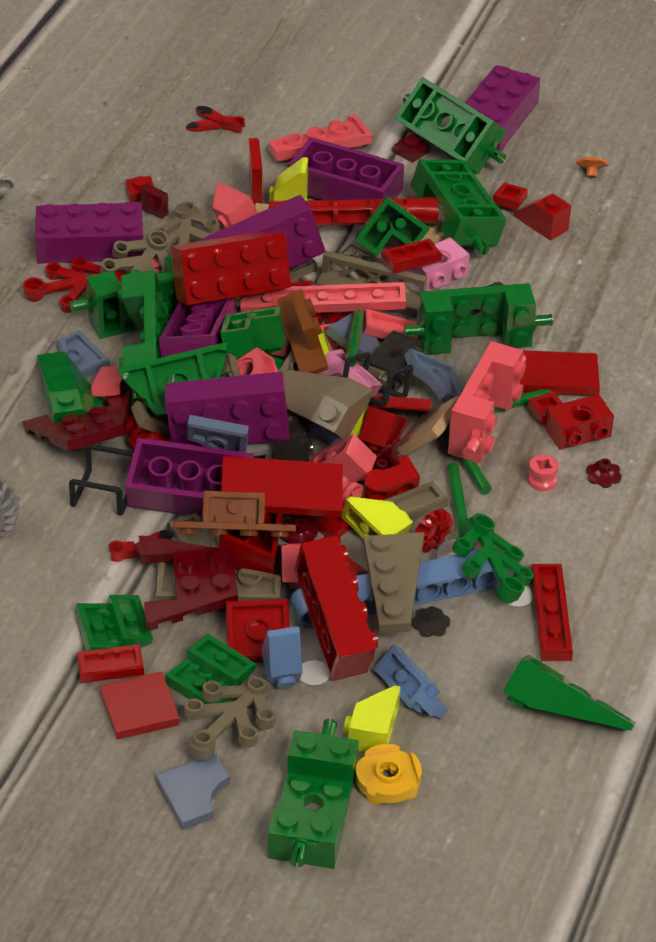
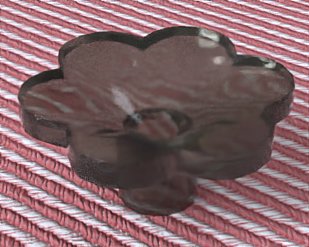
M429 606L426 609L421 608L416 611V617L412 619L411 626L419 630V634L423 637H430L432 635L440 637L446 633V628L450 626V618L444 615L441 609Z

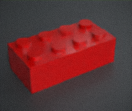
M272 229L170 246L176 299L185 305L291 288L286 233Z
M337 535L301 543L294 568L331 682L367 673L371 661L374 660L375 650L378 648L376 633L374 630L369 629L366 621L368 620L367 606L364 601L360 602L357 594L359 590L355 573H350L347 565L349 563L347 548L345 545L340 544Z

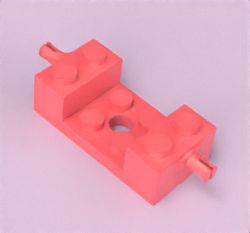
M490 342L451 411L448 454L481 464L486 453L490 454L492 452L495 437L491 436L497 422V415H494V406L510 410L514 401L520 400L523 392V385L520 384L526 368V357L523 355V350Z

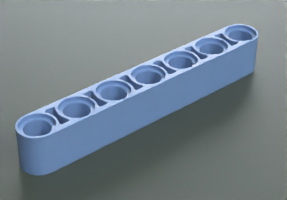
M479 550L470 552L467 557L453 555L420 563L414 606L486 591L497 586L498 581L488 560L482 566L483 568L477 578H469L462 572L461 567L466 559L472 558ZM369 574L358 575L356 577L359 585V590L357 591L360 602H365L368 616L375 615ZM299 588L291 595V604L300 625L304 628H314L301 588Z

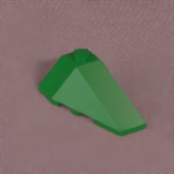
M65 351L37 355L49 413L53 423L62 421L61 419L69 414H78L79 416L89 413V410L96 406L107 407L101 397L92 396V385Z
M531 655L522 657L503 689L505 693L509 694L507 700L522 709L527 705L530 708L626 730H632L636 724L635 721L599 699L596 701L591 699L592 695L581 686L573 683L566 684L563 682L564 675Z

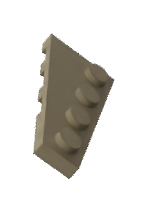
M173 562L158 563L156 601L176 600ZM245 568L235 571L238 601L280 600L281 575Z

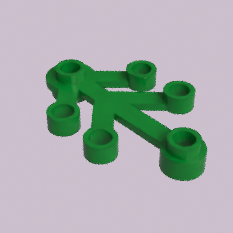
M476 513L465 524L468 532L463 537H458L452 546L453 552L460 557H467L473 548L472 544L477 540L482 546L472 558L466 559L461 570L467 577L477 578L483 568L482 566L488 560L499 583L497 586L498 598L507 604L518 601L525 590L524 586H528L534 577L533 572L529 568L519 564L524 557V553L520 548L511 545L494 533L495 523L490 517ZM494 545H496L497 547H499L500 549H502L503 551H505V553H503L502 551H500V550H499L498 548H496ZM505 567L514 572V575H508Z

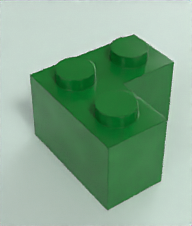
M385 195L354 238L377 256L392 234L405 244L421 241L430 228Z
M281 306L226 314L221 329V337L223 343L227 342V354L230 353L238 360L257 347L265 350L266 353L277 352L282 347H285L287 335Z

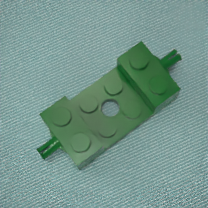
M422 77L412 93L405 95L408 99L403 98L404 105L394 119L456 160H465L470 169L475 173L479 174L490 157L499 164L504 162L501 158L506 159V154L496 148L507 131L490 118L426 78ZM450 116L449 124L441 127L442 120Z
M419 159L410 186L418 197H436L447 212L441 229L447 239H453L461 247L473 246L479 255H486L489 252L488 246L498 245L507 221L503 213L465 160Z
M172 256L164 257L165 272L156 274L169 300V319L179 303L176 299ZM108 271L86 277V297L70 301L72 313L88 309L89 321L99 339L138 330L132 318L128 319L125 304H121L119 301L118 287H122V285L119 283L114 272Z
M132 270L129 274L121 275L122 287H118V298L121 304H125L128 319L132 318L137 329L144 328V330L140 332V344L122 346L123 358H119V368L161 358L159 337L169 321V300L155 271L140 272L139 270ZM132 390V403L134 404L136 401L142 402Z
M530 283L420 291L419 324L404 325L403 331L404 337L419 336L423 354L426 355L451 353L452 338L501 335L503 344L513 348L532 347L533 333L536 327L552 326L553 317L552 314H535L536 302ZM474 309L481 310L478 314L469 315Z
M329 719L323 721L321 734L297 730L293 732L288 751L287 775L279 807H274L268 830L269 859L287 861L295 867L296 863H298V867L306 864L335 869L355 780L359 740L334 736L337 722L334 719H331L330 728ZM311 803L319 804L321 808L319 810L312 811L307 809L305 806Z

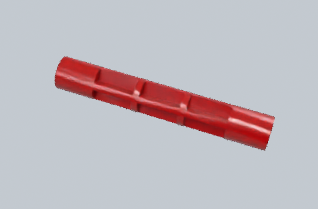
M436 197L392 199L423 223H438V200ZM382 199L310 200L306 202L312 210L317 226L364 225ZM269 201L268 209L285 201Z

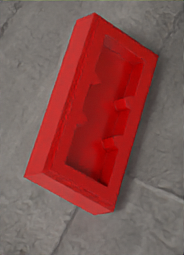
M425 239L382 250L381 259L394 274L440 262L442 253L430 239Z
M140 644L77 652L81 683L144 675Z

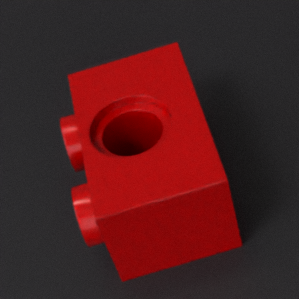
M597 394L547 407L545 429L558 449L562 450L611 437L614 415L602 397Z

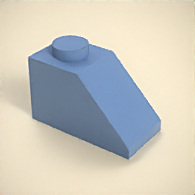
M299 626L270 630L266 633L262 646L267 681L271 685H277V688L294 686L296 682L300 681L303 673Z

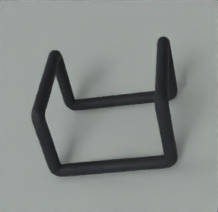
M370 352L348 357L345 361L342 377L348 378L351 362L364 358L363 368L368 371L371 359ZM409 364L391 370L388 374L386 387H381L378 391L384 393L383 400L371 397L369 402L385 406L388 404L390 395L394 397H407L413 374V365ZM407 371L403 393L391 390L394 375Z
M96 444L86 446V471L82 480L71 479L69 481L70 505L72 507L77 505L84 487L116 493L118 515H123L128 503L126 494L122 500V490L119 487L88 481L92 472L91 450L133 457L134 451ZM75 485L78 486V489H77L76 493H75Z

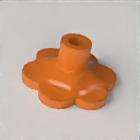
M584 157L576 160V164L581 168H587L586 177L596 178L597 169L607 167L608 161H605L603 158Z

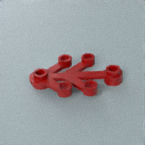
M81 257L74 258L71 261V269L61 267L58 263H49L45 267L46 278L57 280L62 277L65 280L45 283L38 277L28 278L23 282L24 296L31 302H37L43 298L44 294L71 289L67 295L60 298L61 311L71 313L70 301L77 300L87 289L86 277L100 274L101 265L88 262ZM125 269L116 270L115 276L119 282H121V275H126Z

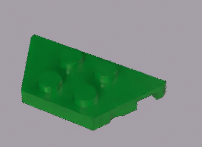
M227 342L120 367L118 371L126 384L157 419L168 417L166 410V383L221 378L228 346Z

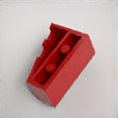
M265 513L264 523L282 524L283 514ZM227 529V535H220L218 548L233 550L235 568L274 573L279 537L270 536V530H258V536L239 535L240 529Z

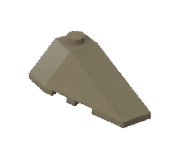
M277 368L278 372L283 371L287 411L341 440L350 436L375 392L347 377Z

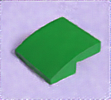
M109 595L106 604H76L74 614L86 651L139 644L140 648L152 644L153 637L151 631H146L145 613L139 595Z
M207 634L187 649V659L165 675V681L169 687L188 699H199L204 704L228 702L231 698H222L217 702L205 701L202 698L203 684L208 681H216L222 687L241 685L256 669V663L210 634Z

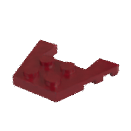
M130 390L123 391L120 395L106 396L107 407L96 406L91 408L89 413L79 416L78 414H69L61 419L62 421L53 423L47 414L22 421L25 433L32 434L35 432L36 438L41 440L49 438L50 444L67 451L125 435L128 425L127 414L130 413V404H132Z
M144 535L139 536L141 564L173 562L176 600L144 602L146 631L158 629V624L171 620L172 624L183 621V616L198 611L202 615L226 607V601H238L233 550Z

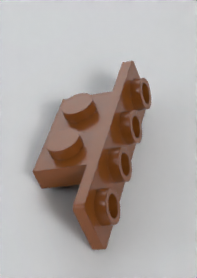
M301 289L278 298L277 303L282 309L284 325L299 371L318 374L328 370L329 367L318 337L323 332L317 317L312 319V315H315L316 311L311 298L306 299Z
M203 491L202 521H171V527H178V533L196 534V528H209V534L227 535V529H240L239 535L258 536V530H270V536L289 537V531H296V525L264 523L265 493Z

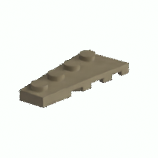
M424 532L364 536L363 545L379 634L410 632Z

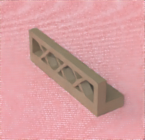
M326 251L323 254L322 274L318 278L316 285L385 283L380 278L382 275L389 276L393 282L419 284V292L411 290L405 284L406 309L388 311L417 318L420 307V291L427 290V276L407 271L393 274L388 266ZM330 263H338L344 270L330 269ZM358 268L364 270L369 275V277L364 278L359 276L356 273L355 269Z

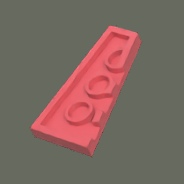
M356 114L348 116V121L342 123L337 119L329 122V127L323 129L315 126L309 128L304 135L293 133L268 141L269 151L275 160L287 162L296 156L310 137L347 148H361L364 145L372 144V133Z

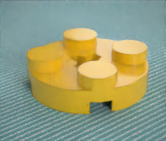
M395 744L376 745L364 752V757L360 761L358 759L356 763L355 780L359 790L366 795L369 803L374 805L398 803L417 796L421 783L422 767L414 753L410 751L409 755L406 752L400 751L401 746ZM385 770H389L391 774L396 775L386 777L383 776Z

